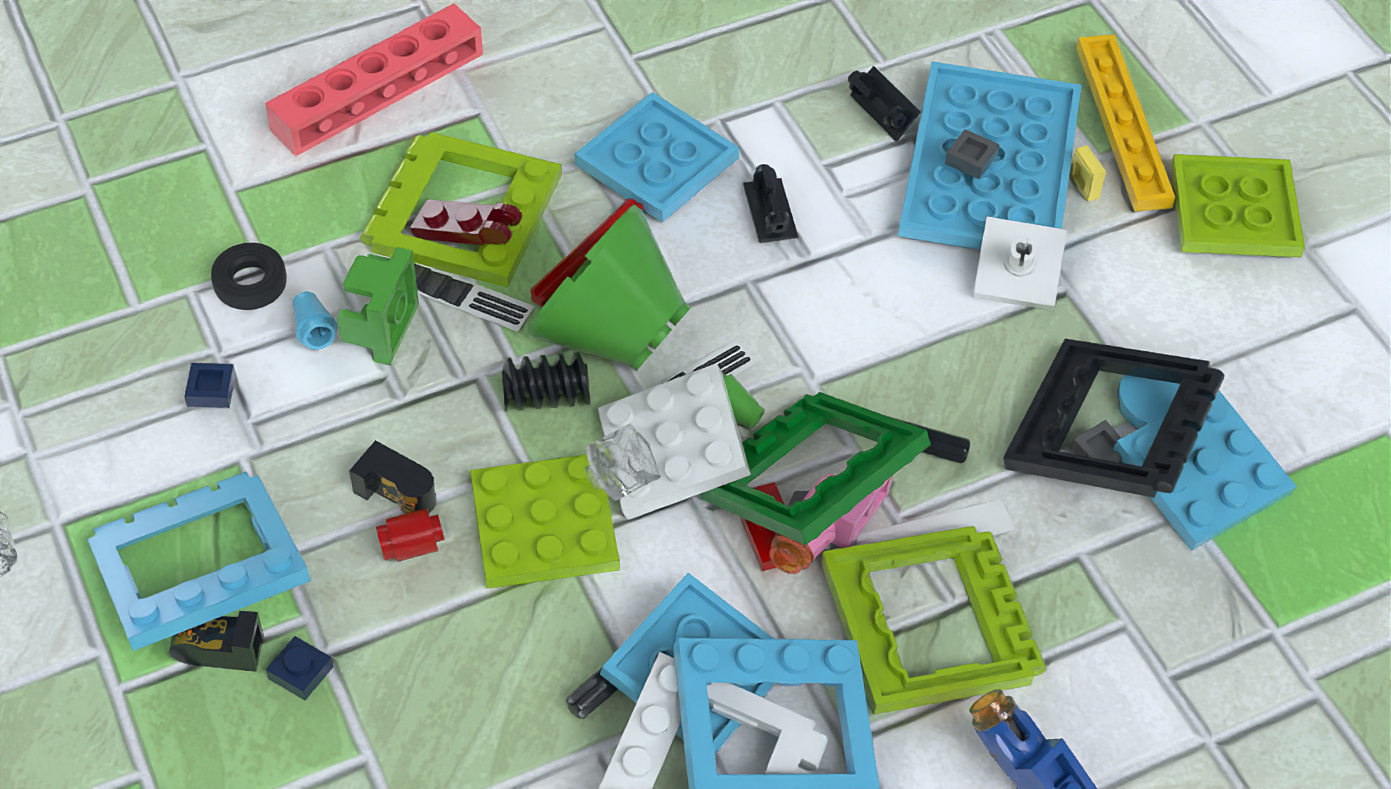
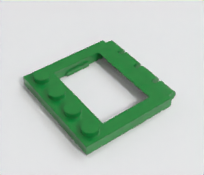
M818 392L814 396L805 394L784 410V416L777 415L753 434L754 439L747 438L742 442L751 475L700 493L702 500L806 546L812 540L818 538L823 531L839 518L849 513L854 506L875 489L881 487L886 480L901 468L912 462L931 443L927 430L822 392ZM826 423L878 442L870 450L859 451L846 462L847 467L842 473L828 476L815 486L816 491L812 497L803 501H796L790 507L776 501L773 496L747 486L748 483Z

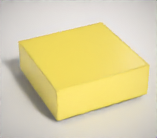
M1088 145L1075 148L1069 177L1087 202L1099 199L1106 171Z

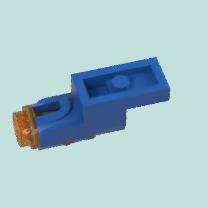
M996 689L980 697L970 707L969 712L973 716L972 725L991 757L999 764L1017 789H1097L1064 739H1046L1028 713L1020 710L1012 696H1005L1001 689Z

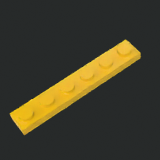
M1115 34L1078 37L1076 49L1134 212L1173 208L1176 197Z

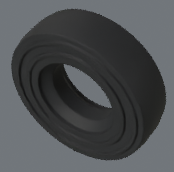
M242 243L226 249L216 258L211 270V280L216 295L224 304L239 310H254L265 307L279 298L285 289L287 274L284 261L276 250L261 243ZM256 267L265 272L263 279L255 284L240 285L233 280L234 275L245 268Z

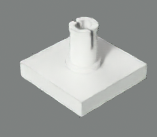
M987 217L973 297L1053 311L1067 230Z

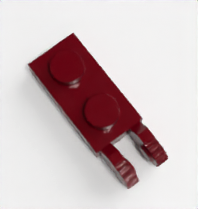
M427 199L410 229L414 237L424 240L484 245V243L506 245L512 237V231L507 226L518 225L523 215H521L520 209L508 203L497 202L496 205Z

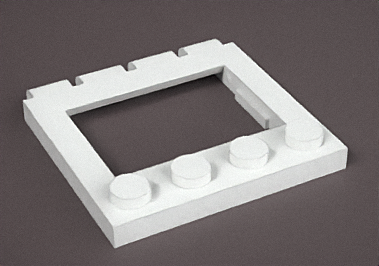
M659 652L599 789L653 788L681 723L675 658ZM713 682L711 685H707L709 706L712 707L711 711L753 730L757 727L779 737L764 774H812L798 766L812 771L817 770L828 738L822 733L813 730L816 721L731 683Z

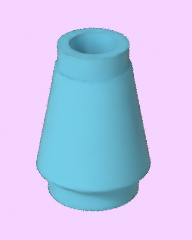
M305 291L296 295L293 299L298 340L310 349L319 350L326 348L336 337V320L314 293Z

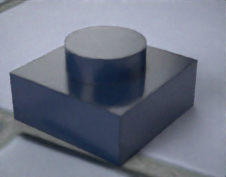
M191 363L184 395L187 407L230 408L236 378L234 364Z
M294 636L268 666L266 672L269 680L306 701L334 665L331 656Z

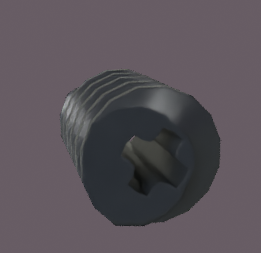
M579 352L573 353L570 365H567L562 353L556 355L553 366H550L545 355H540L535 368H533L528 356H523L519 369H516L510 357L505 359L502 369L505 412L508 409L510 399H513L518 410L522 411L524 410L527 398H531L535 409H540L545 396L548 397L553 408L558 407L561 395H565L570 407L575 405L578 394H582L586 404L590 405L587 363H584Z

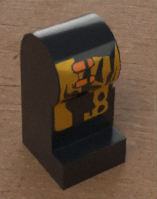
M376 440L349 470L353 493L367 501L374 493H377L397 503L404 514L425 508L430 513L436 506L437 498L432 473L426 467Z
M239 611L238 617L221 616L172 636L169 653L174 659L184 664L256 672L264 640L258 612Z

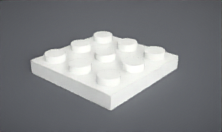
M717 363L598 408L622 512L628 520L751 475L723 374Z

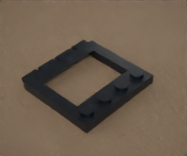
M1065 338L1003 457L1006 470L1155 498L1157 491L1172 493L1184 468L1183 464L1187 462L1197 440V432H1200L1212 407V401L1215 400L1225 375L1221 370L1211 368L1210 361ZM1099 371L1180 384L1142 466L1059 451Z

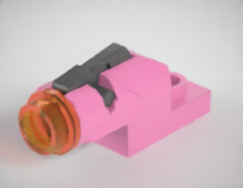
M827 474L817 481L810 491H795L788 506L790 507L796 501H803L812 497L816 491L815 486L828 476L834 475ZM893 476L806 546L776 533L771 542L772 549L769 553L773 564L787 574H798L801 570L807 569L816 556L829 544L833 543L841 548L851 547L889 494Z

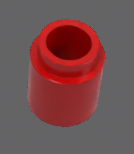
M427 508L386 519V524L376 526L385 561L396 558L397 562L438 552L437 542L445 540L439 515L429 516Z

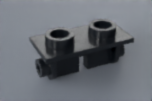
M872 66L868 73L856 70L849 75V88L852 91L850 96L895 141H898L921 111L875 66Z
M768 164L757 166L753 174V181L743 182V187L758 242L764 243L798 238L782 178H777L775 169Z

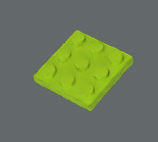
M1173 155L1171 171L1174 195L1176 197L1175 204L1181 252L1302 257L1305 244L1290 159Z
M600 453L470 470L486 589L620 571V559Z

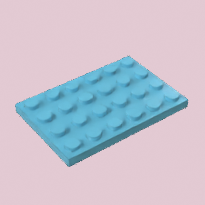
M932 61L898 236L981 250L987 217L1062 229L1081 85ZM964 129L1000 144L997 157L980 179L945 164L946 153Z

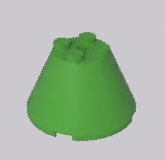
M634 204L585 255L587 260L573 277L569 278L567 276L538 312L526 330L532 338L626 364L637 371L653 353L647 346L651 345L656 349L672 331L666 325L668 321L676 326L691 307L684 301L642 209H639Z

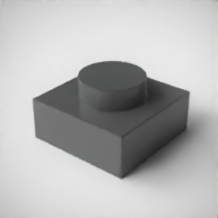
M964 129L946 153L945 164L980 179L997 157L1000 144Z
M1106 420L1076 437L1069 446L1074 454L1123 463L1121 455L1113 450L1117 440L1121 439V437Z

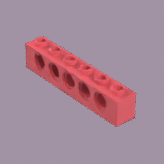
M453 3L266 102L265 106L270 131L295 156H298L482 56L481 27Z

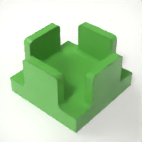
M396 247L391 259L373 254H368L367 257L358 255L355 258L343 282L344 290L371 297L369 304L363 306L360 313L340 309L337 315L340 339L343 342L370 348L373 351L374 362L389 366L419 306L413 250Z

